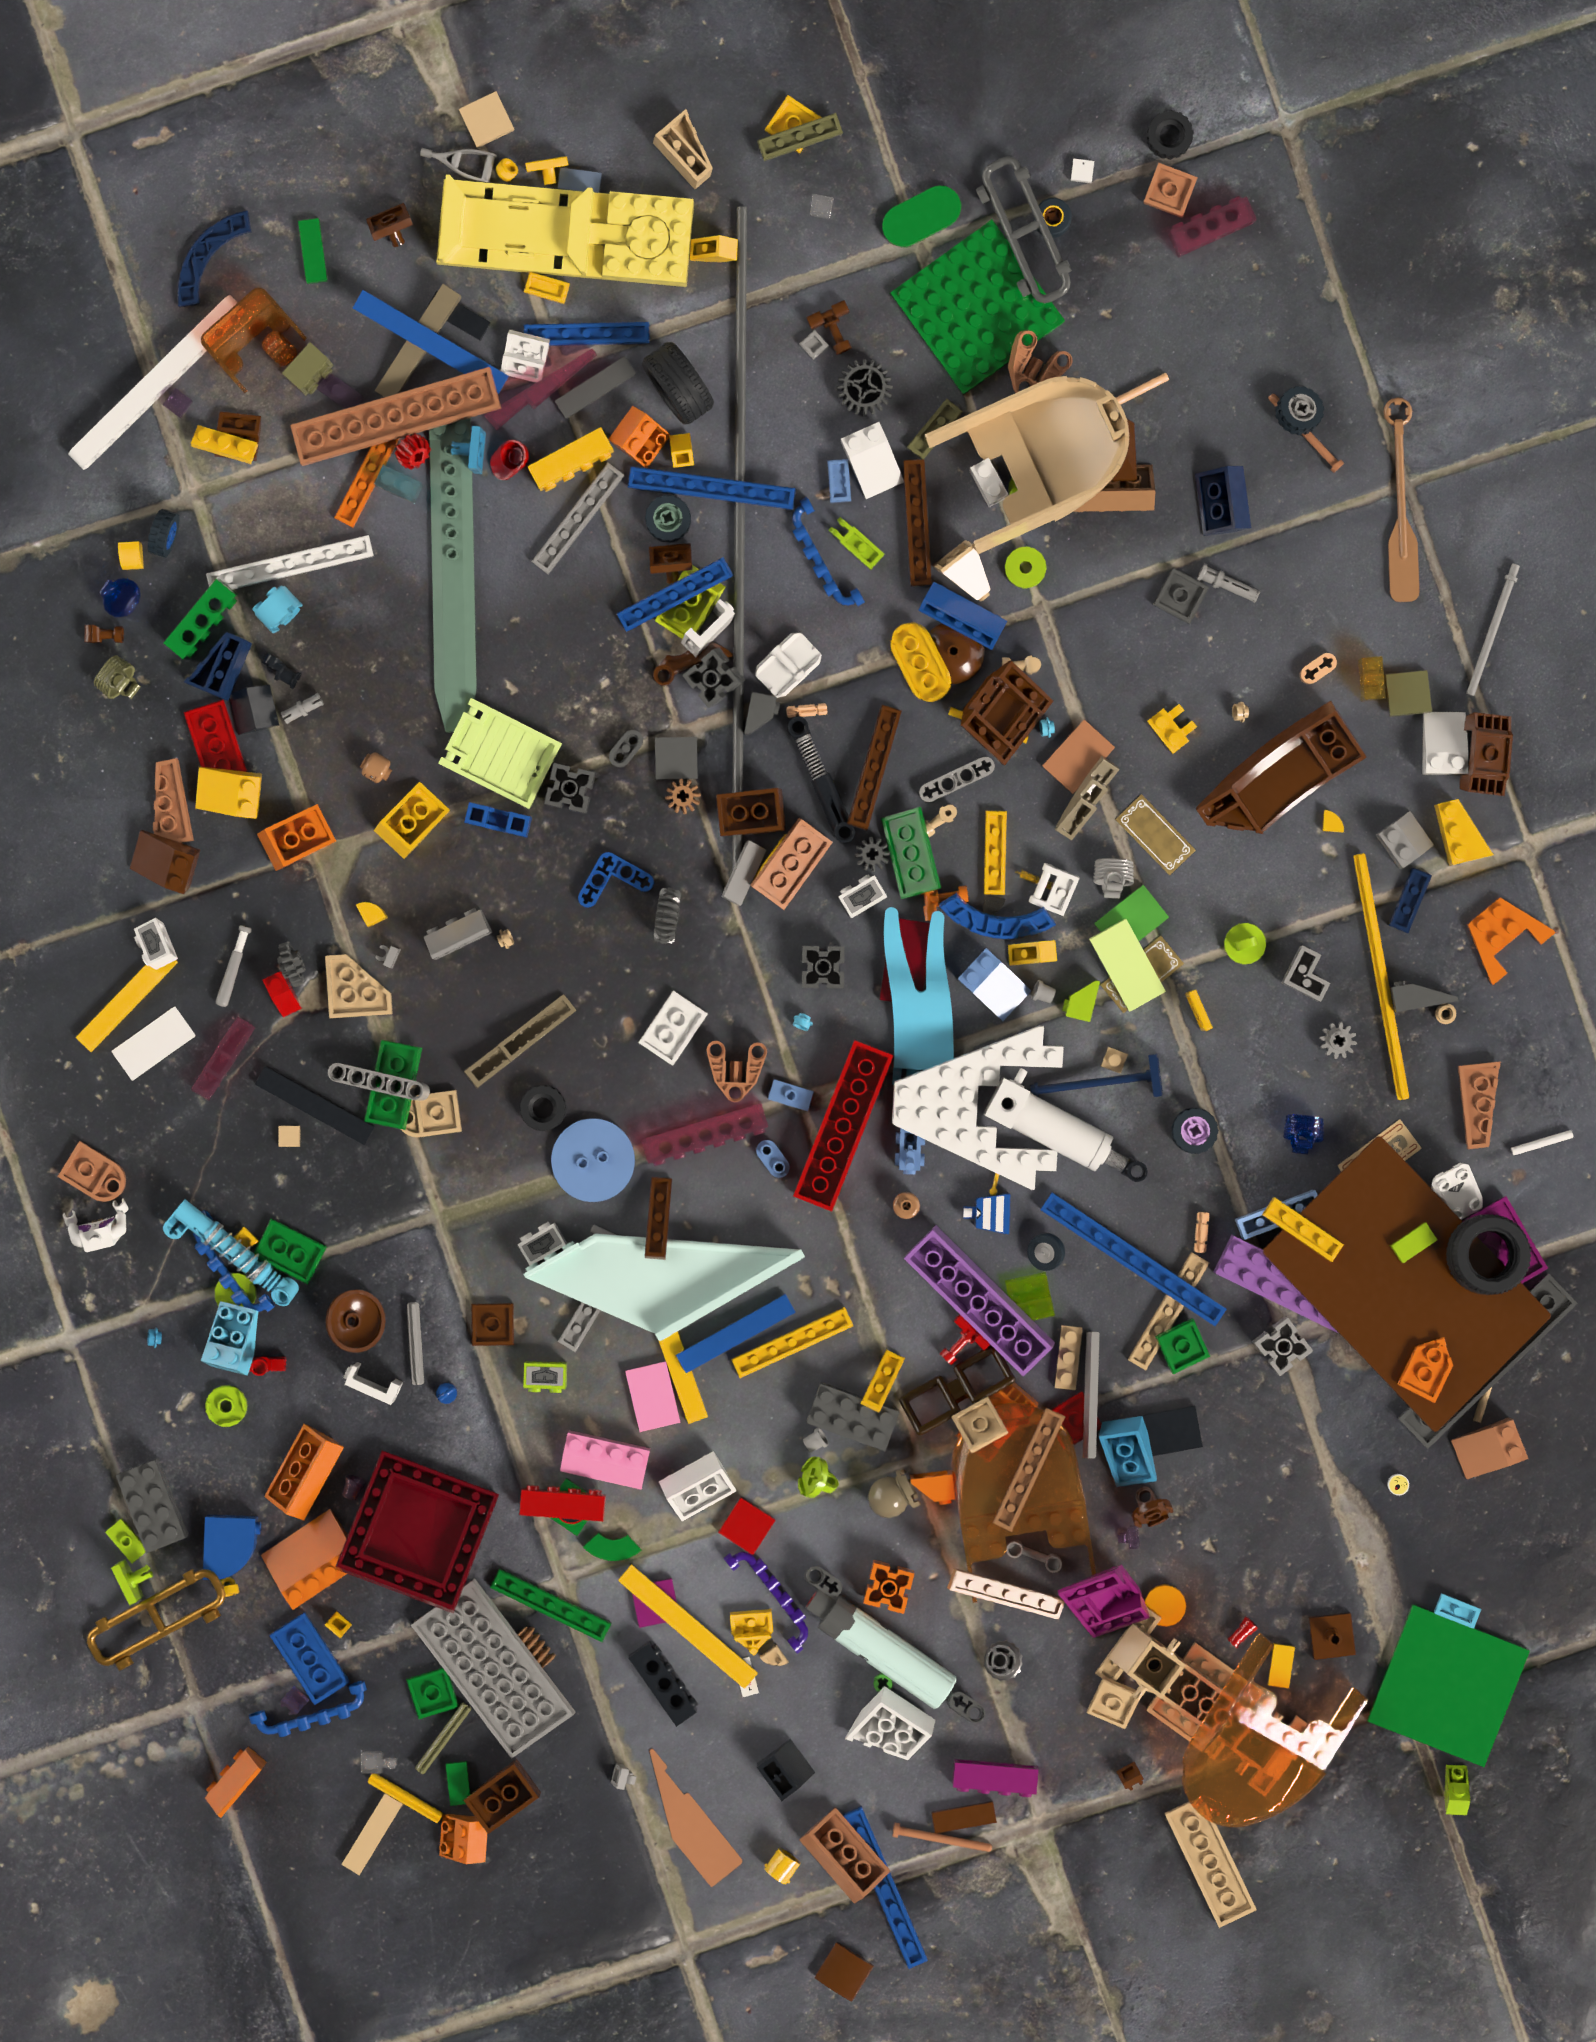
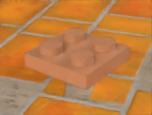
M1158 163L1143 203L1182 218L1198 177Z

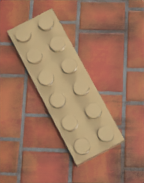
M1201 1795L1166 1812L1165 1816L1218 1927L1220 1928L1256 1911L1257 1909L1203 1796Z

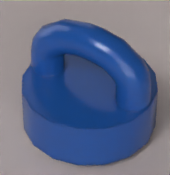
M443 1383L437 1388L436 1396L441 1403L449 1404L456 1399L457 1389L452 1383Z

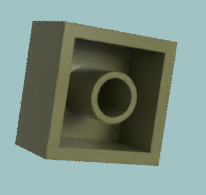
M309 342L282 374L301 393L307 396L308 393L311 395L319 387L317 383L322 378L326 379L332 373L333 369L331 368L334 365L320 350Z

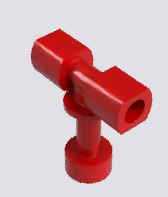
M960 1314L953 1321L962 1329L960 1332L962 1337L949 1350L944 1348L940 1353L950 1365L957 1360L955 1355L968 1342L971 1344L976 1342L983 1350L990 1345Z
M264 1356L253 1357L249 1372L262 1376L268 1371H286V1357H270V1359Z

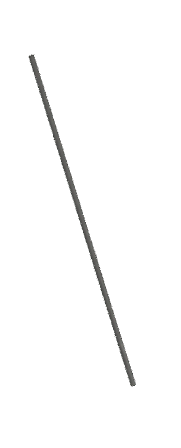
M737 207L735 480L745 482L747 207ZM735 502L733 667H736L744 677L745 503ZM744 682L733 690L732 793L743 792ZM743 835L732 836V871L742 851Z

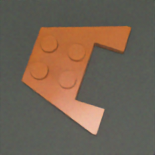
M1502 898L1495 900L1467 924L1491 985H1494L1507 974L1494 955L1525 929L1529 931L1540 945L1556 933L1553 929Z

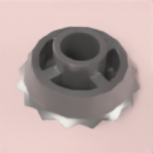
M1007 1640L1003 1642L997 1641L991 1644L990 1648L986 1649L984 1666L992 1678L999 1681H1009L1010 1678H1015L1016 1674L1020 1672V1667L1023 1665V1656L1020 1653V1648H1017L1014 1643H1009Z

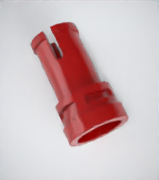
M1248 1617L1243 1619L1242 1623L1239 1624L1240 1627L1228 1638V1641L1236 1648L1258 1629L1257 1625Z

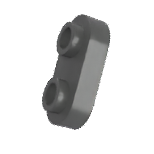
M636 730L627 731L610 751L609 760L612 765L618 768L625 767L642 747V735ZM631 737H635L637 739V743L631 745L629 743V739ZM617 754H623L624 759L622 761L616 760Z

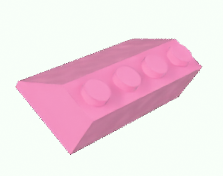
M569 1430L560 1471L642 1489L651 1448Z

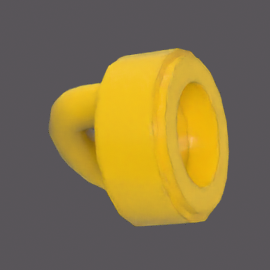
M504 158L496 166V173L503 181L509 182L518 174V167L512 160Z
M227 1577L220 1580L226 1593L225 1597L233 1596L240 1592L239 1586L233 1578ZM229 1582L231 1585L225 1586L224 1583Z

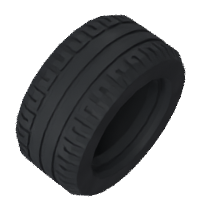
M666 342L662 347L660 346L656 351L654 350L650 355L644 357L642 366L647 376L669 409L682 424H691L694 420L704 415L706 411L708 412L712 409L714 400L690 361L675 343Z
M1491 1214L1474 1216L1460 1223L1461 1225H1458L1451 1234L1447 1243L1448 1247L1446 1248L1447 1265L1453 1278L1465 1289L1485 1295L1502 1294L1516 1287L1524 1279L1523 1277L1526 1276V1272L1529 1270L1528 1267H1530L1529 1263L1531 1262L1530 1243H1528L1529 1240L1526 1238L1527 1236L1524 1234V1231L1521 1230V1227L1509 1218ZM1485 1231L1498 1234L1505 1241L1508 1248V1261L1505 1268L1498 1275L1491 1278L1479 1275L1472 1268L1469 1261V1248L1472 1241Z

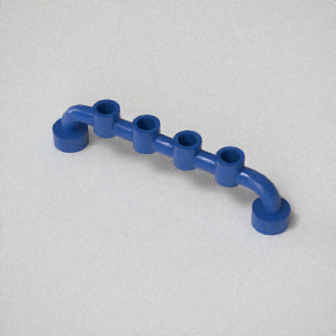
M806 496L799 500L801 505L795 509L792 517L796 528L793 530L798 542L801 540L804 542L806 547L803 548V552L807 559L810 560L812 558L816 566L813 567V570L818 578L823 577L826 584L823 585V588L827 595H833L835 600L842 605L849 606L855 603L857 606L862 605L865 601L858 588L850 592L852 595L850 597H844L841 594L801 521L802 513L806 512L809 515L815 511Z
M206 1210L202 1211V1213L214 1221ZM193 1233L197 1241L194 1247L200 1255L206 1254L210 1259L206 1262L208 1267L213 1272L218 1270L222 1277L219 1278V1282L225 1289L230 1287L234 1292L231 1298L236 1305L242 1304L244 1307L257 1310L258 1312L263 1310L269 1312L275 1307V1304L267 1294L258 1298L260 1303H251L247 1294L240 1288L221 1258L214 1250H210L211 1246L209 1244L205 1246L201 1242L200 1237Z
M357 1681L348 1686L351 1695H356L353 1702L342 1703L334 1708L322 1709L316 1713L302 1715L290 1721H282L273 1726L264 1724L263 1721L267 1717L265 1711L260 1710L249 1715L250 1723L252 1725L256 1724L258 1730L264 1734L278 1733L279 1737H285L291 1734L290 1729L298 1727L299 1731H305L311 1728L310 1723L318 1721L319 1725H325L331 1722L330 1717L338 1715L339 1719L348 1718L351 1716L350 1711L359 1708L363 1703L364 1691L367 1690L365 1681Z

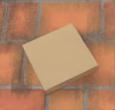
M496 91L459 109L477 148L515 130Z
M989 1397L951 1416L971 1453L1008 1434Z
M1103 1676L1087 1709V1713L1126 1729L1139 1702L1132 1696L1136 1690Z

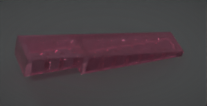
M590 349L501 404V409L485 414V418L497 431L527 404L534 410L597 356L596 352Z

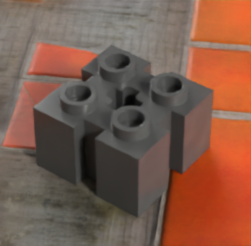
M720 647L711 650L701 659L704 663L703 665L701 663L696 664L682 675L692 688L698 687L702 691L698 696L708 708L717 705L727 696L724 692L725 690L726 692L733 691L745 681V678L736 667H728L726 663L730 660ZM712 674H715V675H716V677H717V680H716V681H712V679H711V678L713 677Z
M553 763L550 780L555 781L553 788H548L544 804L561 809L563 804L570 805V811L587 814L590 797L586 796L587 789H593L596 773L583 769H578L577 773H572L570 766ZM569 783H573V787L576 788L572 794H568V791L565 790V786H569Z
M802 946V963H808L807 971H802V988H819V983H827V988L844 989V972H839V964H844V946H828V952L819 951V946ZM822 961L829 965V969L825 973H820V970H817V965H821Z

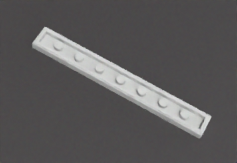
M367 535L206 573L209 587L219 578L233 590L373 557L374 554L370 537Z

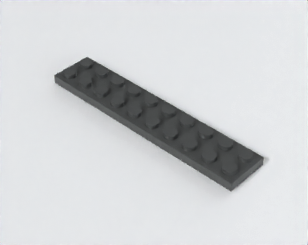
M1549 1273L1544 1275L1529 1292L1549 1311L1551 1318L1437 1432L1432 1431L1410 1407L1398 1417L1401 1423L1427 1449L1578 1304Z

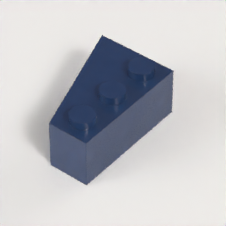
M226 632L210 650V654L203 662L198 664L197 669L190 677H187L184 683L228 701L252 643Z

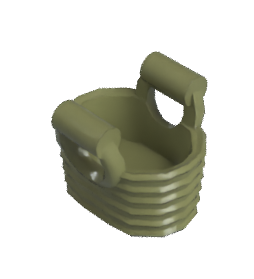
M118 655L109 658L94 679V686L109 699H114L120 694L132 699L141 687L136 679L133 678L134 666ZM131 681V682H132L131 686L128 688V690H127L126 692H124L123 690H124L125 687L128 685V683Z

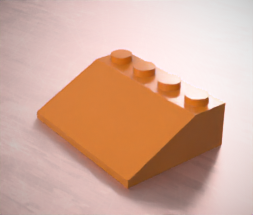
M331 1509L261 1554L275 1583L292 1610L347 1574L336 1570L335 1567L348 1534Z

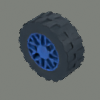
M165 509L158 511L150 529L148 553L164 558L170 554L179 529L180 519L178 513Z

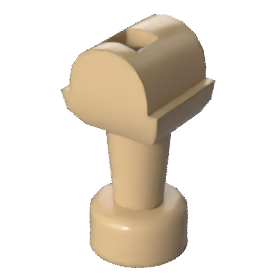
M1032 655L1025 658V660L1012 661L1028 675L1038 672L1041 667V661L1036 657H1032ZM1009 657L1002 658V666L1011 661Z
M953 805L942 806L939 814L930 822L924 820L929 838L935 834V828L945 822L950 823L954 821L953 819L957 815L956 807Z

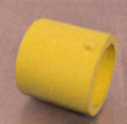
M778 1848L768 1864H765L764 1869L777 1881L787 1884L790 1883V1878L801 1863L788 1851Z

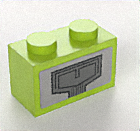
M525 1361L523 1388H528V1392H541V1389H549L551 1393H561L562 1389H566L567 1362Z

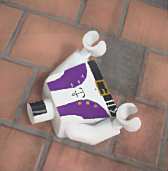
M122 1199L120 1205H118L116 1200L113 1201L112 1205L118 1213L115 1216L76 1225L77 1217L73 1210L71 1217H66L65 1213H63L65 1224L69 1226L68 1232L72 1244L80 1248L84 1247L85 1252L115 1245L126 1232V1215L124 1213L128 1211V1206L124 1199Z

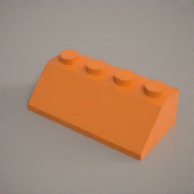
M303 1424L264 1497L285 1514L304 1521L344 1447L331 1437L307 1424Z

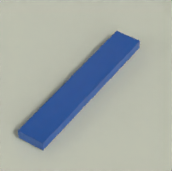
M649 322L524 325V333L550 339L549 346L650 344Z
M724 557L618 612L617 616L627 632L732 577L733 574Z
M786 1294L676 1354L685 1373H688L796 1312Z

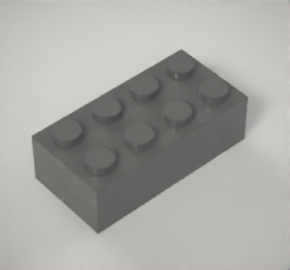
M820 1382L806 1423L886 1451L899 1415V1409L883 1404L878 1413L860 1404L863 1399L862 1396Z
M159 1457L116 1475L146 1553L182 1540L189 1535Z

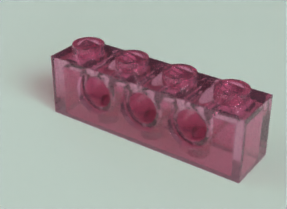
M1240 196L1229 200V204L1224 207L1217 205L1209 210L1210 213L1204 216L1200 213L1190 218L1191 222L1186 224L1180 222L1172 226V230L1168 235L1178 258L1254 224L1257 218L1247 196L1242 199ZM1227 212H1233L1236 216V220H1227L1225 214ZM1214 221L1217 224V228L1214 230L1209 229L1206 226V222ZM1189 229L1196 230L1198 237L1190 238L1187 235V231Z

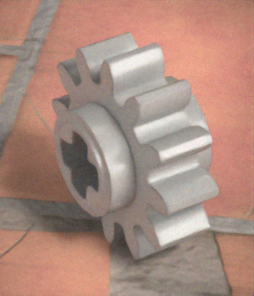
M1339 1022L1337 1028L1331 1023L1330 1031L1323 1029L1326 1036L1319 1037L1320 1040L1325 1041V1044H1322L1320 1048L1328 1049L1325 1053L1326 1056L1334 1053V1059H1337L1339 1054L1346 1058V1051L1349 1053L1354 1052L1350 1046L1357 1044V1042L1351 1039L1356 1036V1033L1349 1034L1351 1026L1343 1029L1342 1022ZM1336 1035L1343 1038V1042H1340L1341 1046L1333 1043Z

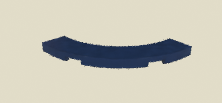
M248 211L235 213L223 218L212 227L210 226L194 242L184 259L178 280L177 297L179 308L200 304L199 289L201 278L207 263L214 253L235 237L252 233Z

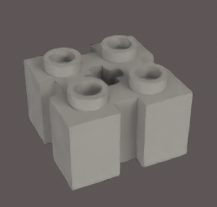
M1286 1316L1272 1325L1275 1329L1272 1333L1268 1334L1264 1331L1252 1341L1262 1355L1266 1356L1269 1354L1271 1358L1267 1362L1279 1376L1293 1367L1290 1363L1292 1360L1297 1358L1301 1361L1313 1352L1303 1337L1299 1336L1297 1338L1294 1335L1298 1330ZM1281 1341L1283 1343L1285 1341L1287 1342V1344H1285L1286 1349L1284 1351L1282 1349L1278 1350L1279 1343Z

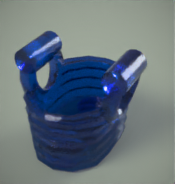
M129 578L108 579L100 590L104 609L114 617L128 616L133 612L141 597L140 588Z
M1299 1114L1286 1115L1283 1137L1291 1140L1292 1153L1308 1154L1309 1149L1313 1147V1143L1324 1140L1323 1118ZM1299 1136L1305 1137L1306 1140L1299 1139Z

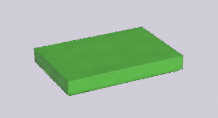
M1142 885L1096 921L1094 925L1102 932L1123 919H1127L1136 938L1140 941L1167 920L1169 916L1146 887Z

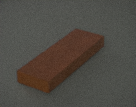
M993 1801L931 1812L935 1834L997 1823Z

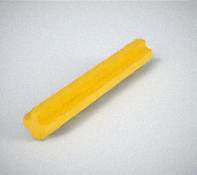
M374 1772L370 1775L368 1783L433 1822L438 1823L443 1816L441 1811Z

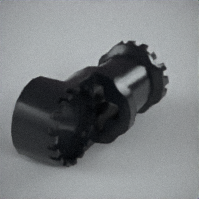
M266 653L261 663L277 671L274 680H280L290 685L291 689H294L302 673L294 672L287 668L286 664L282 663L283 661Z

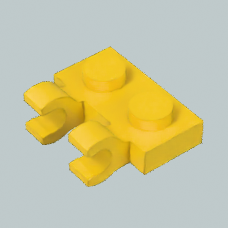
M1180 704L1168 713L1163 708L1147 721L1172 754L1189 742L1186 735L1197 728L1195 723L1191 721L1180 729L1173 721L1175 717L1184 711Z

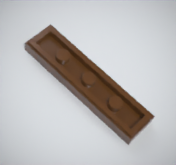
M651 1177L645 1258L666 1260L672 1178Z

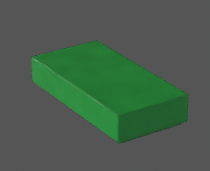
M467 1761L446 1763L450 1806L466 1804L464 1799L471 1794Z

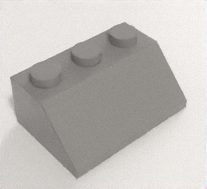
M473 908L464 913V918L458 920L455 917L445 922L447 926L441 929L436 926L426 931L428 935L424 936V940L432 959L437 960L493 933L482 910L477 911L476 908Z

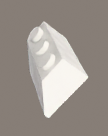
M714 1451L659 1481L666 1499L681 1521L736 1492L732 1481Z

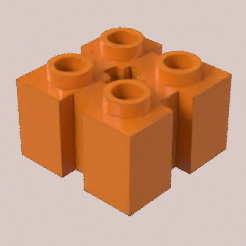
M873 1560L869 1576L874 1581L873 1585L867 1584L863 1604L880 1608V1604L884 1603L888 1604V1610L904 1614L908 1601V1594H904L905 1589H911L915 1574L914 1570L898 1566L897 1571L890 1569L889 1563ZM888 1582H891L892 1586L895 1587L890 1588L889 1591H886V1588L883 1587V1585L887 1584Z

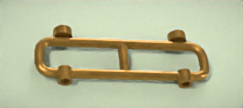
M191 1569L182 1575L184 1579L109 1620L105 1616L96 1621L95 1624L97 1626L90 1630L87 1636V1645L93 1657L99 1664L104 1666L115 1664L118 1670L121 1671L134 1663L130 1655L200 1617H203L206 1624L220 1617L221 1614L217 1608L223 1604L226 1593L218 1576L208 1569H202L197 1572ZM204 1577L208 1578L217 1592V1598L165 1626L154 1604ZM147 1609L158 1631L111 1657H104L95 1642L96 1636Z

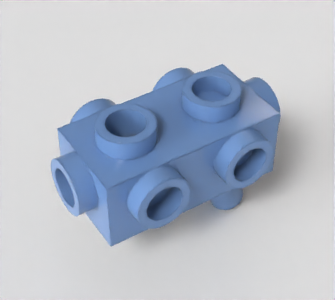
M900 1128V1132H896V1145H900L899 1153H895V1165H899V1170H903V1174H916V1171H920V1166H924L925 1154H921V1145H925V1139ZM907 1135H913L914 1141L907 1142Z

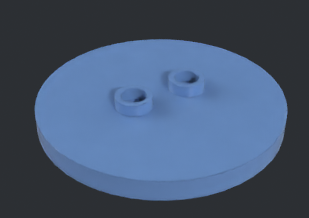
M584 1119L567 1127L557 1138L551 1156L552 1170L558 1184L569 1195L582 1201L600 1202L614 1197L626 1187L634 1171L635 1153L630 1139L617 1125L603 1119Z

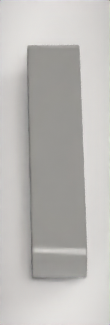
M334 1063L328 1069V1076L332 1081L417 1101L426 1100L430 1094L427 1084L411 1079L341 1063ZM339 1068L343 1069V1075L341 1078H338L337 1071ZM359 1072H361L363 1078L362 1081L358 1083L356 1080V1076ZM378 1077L382 1079L380 1087L376 1086V1079ZM400 1081L401 1089L397 1092L395 1084ZM417 1086L421 1088L419 1096H416L414 1093Z

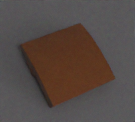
M219 412L217 431L257 442L258 447L253 461H257L261 416ZM215 454V457L228 458V457H225V456H221V455Z
M836 1942L814 1978L852 2002L874 1965L860 1955L854 1954L839 1942Z

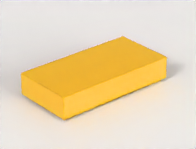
M529 272L524 293L565 304L570 283Z
M1273 1643L1268 1677L1269 1686L1289 1688L1295 1646Z

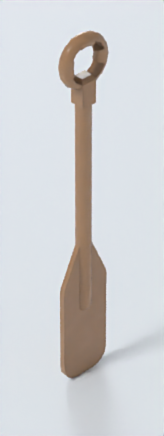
M1398 397L1389 400L1383 412L1386 421L1394 426L1398 512L1397 521L1388 541L1390 596L1394 601L1412 602L1418 598L1420 592L1418 542L1406 518L1403 425L1410 421L1413 411L1407 400ZM1390 404H1405L1407 407L1405 408V415L1408 416L1406 420H1391L1389 417L1391 416V409L1388 408Z

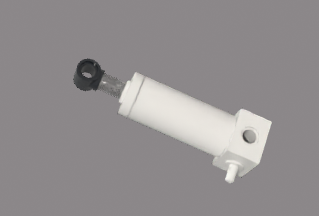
M1020 1068L1014 1081L1002 1077L983 1115L1028 1136L1094 1172L1100 1164L1105 1163L1121 1171L1122 1175L1134 1182H1141L1147 1177L1148 1170L1144 1163L1131 1157L1126 1158L1111 1150L1112 1146L1110 1145L1113 1136L1024 1089L1025 1086L1021 1084L1027 1074L1026 1070ZM1009 1097L1012 1104L1009 1108L1004 1109L1001 1104L1002 1100ZM1140 1166L1142 1169L1141 1175L1133 1177L1131 1174L1132 1167Z

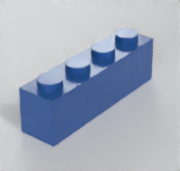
M933 582L918 610L991 650L1007 623L999 615L991 613L982 606L965 599L963 596L952 592L936 582Z

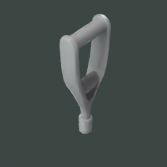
M422 148L420 156L438 159L462 177L483 183H491L489 180L494 160L497 158V155L494 153L475 149L436 153ZM461 154L487 156L482 178H477L458 170ZM452 156L451 164L447 161V158Z

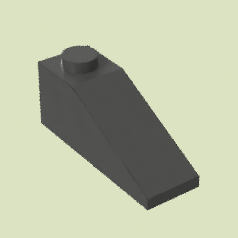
M1406 980L1394 982V987H1390L1394 1012L1458 1001L1456 996L1415 984H1407Z

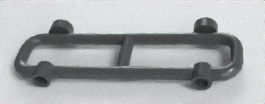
M1002 157L985 167L982 174L984 185L976 188V191L983 204L990 200L1024 276V279L1017 282L1022 296L1026 297L1032 294L1036 301L1049 303L1068 292L1071 284L1068 273L1072 271L1068 260L1063 261L1027 180L1031 178L1028 168L1026 166L1022 167L1014 157ZM1005 165L1013 167L1015 176L1035 217V221L1015 231L1012 230L990 179L993 171ZM1038 228L1053 258L1057 272L1062 279V286L1047 295L1040 293L1017 241L1018 238Z

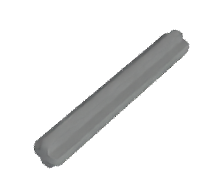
M418 1302L407 1303L411 1379L413 1385L424 1384L420 1309Z

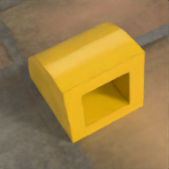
M690 433L670 435L673 468L694 465Z
M139 541L118 543L119 560L122 570L144 569L142 543Z
M368 902L356 904L367 927H371L388 918L385 911L376 904Z

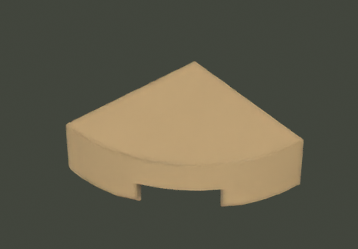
M777 1644L760 1656L763 1662L774 1666H782L789 1662Z

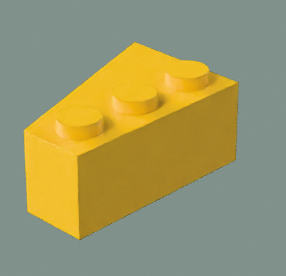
M1459 799L1434 805L1449 866L1493 855Z

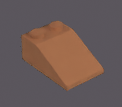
M1509 1417L1451 1440L1466 1479L1499 1470L1528 1459L1515 1423Z

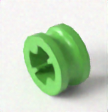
M883 1673L876 1675L873 1682L876 1691L880 1692L882 1689L878 1687V1680L880 1678L882 1680L886 1678L888 1680L887 1688H892V1680Z

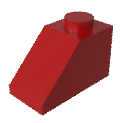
M282 971L263 979L272 1001L283 1018L302 1009L288 978H284Z

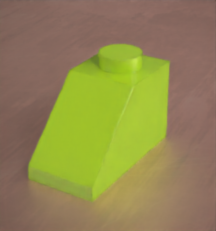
M1093 981L1070 995L1069 1000H1064L1062 1011L1065 1012L1066 1017L1086 1022L1091 1021L1100 981Z

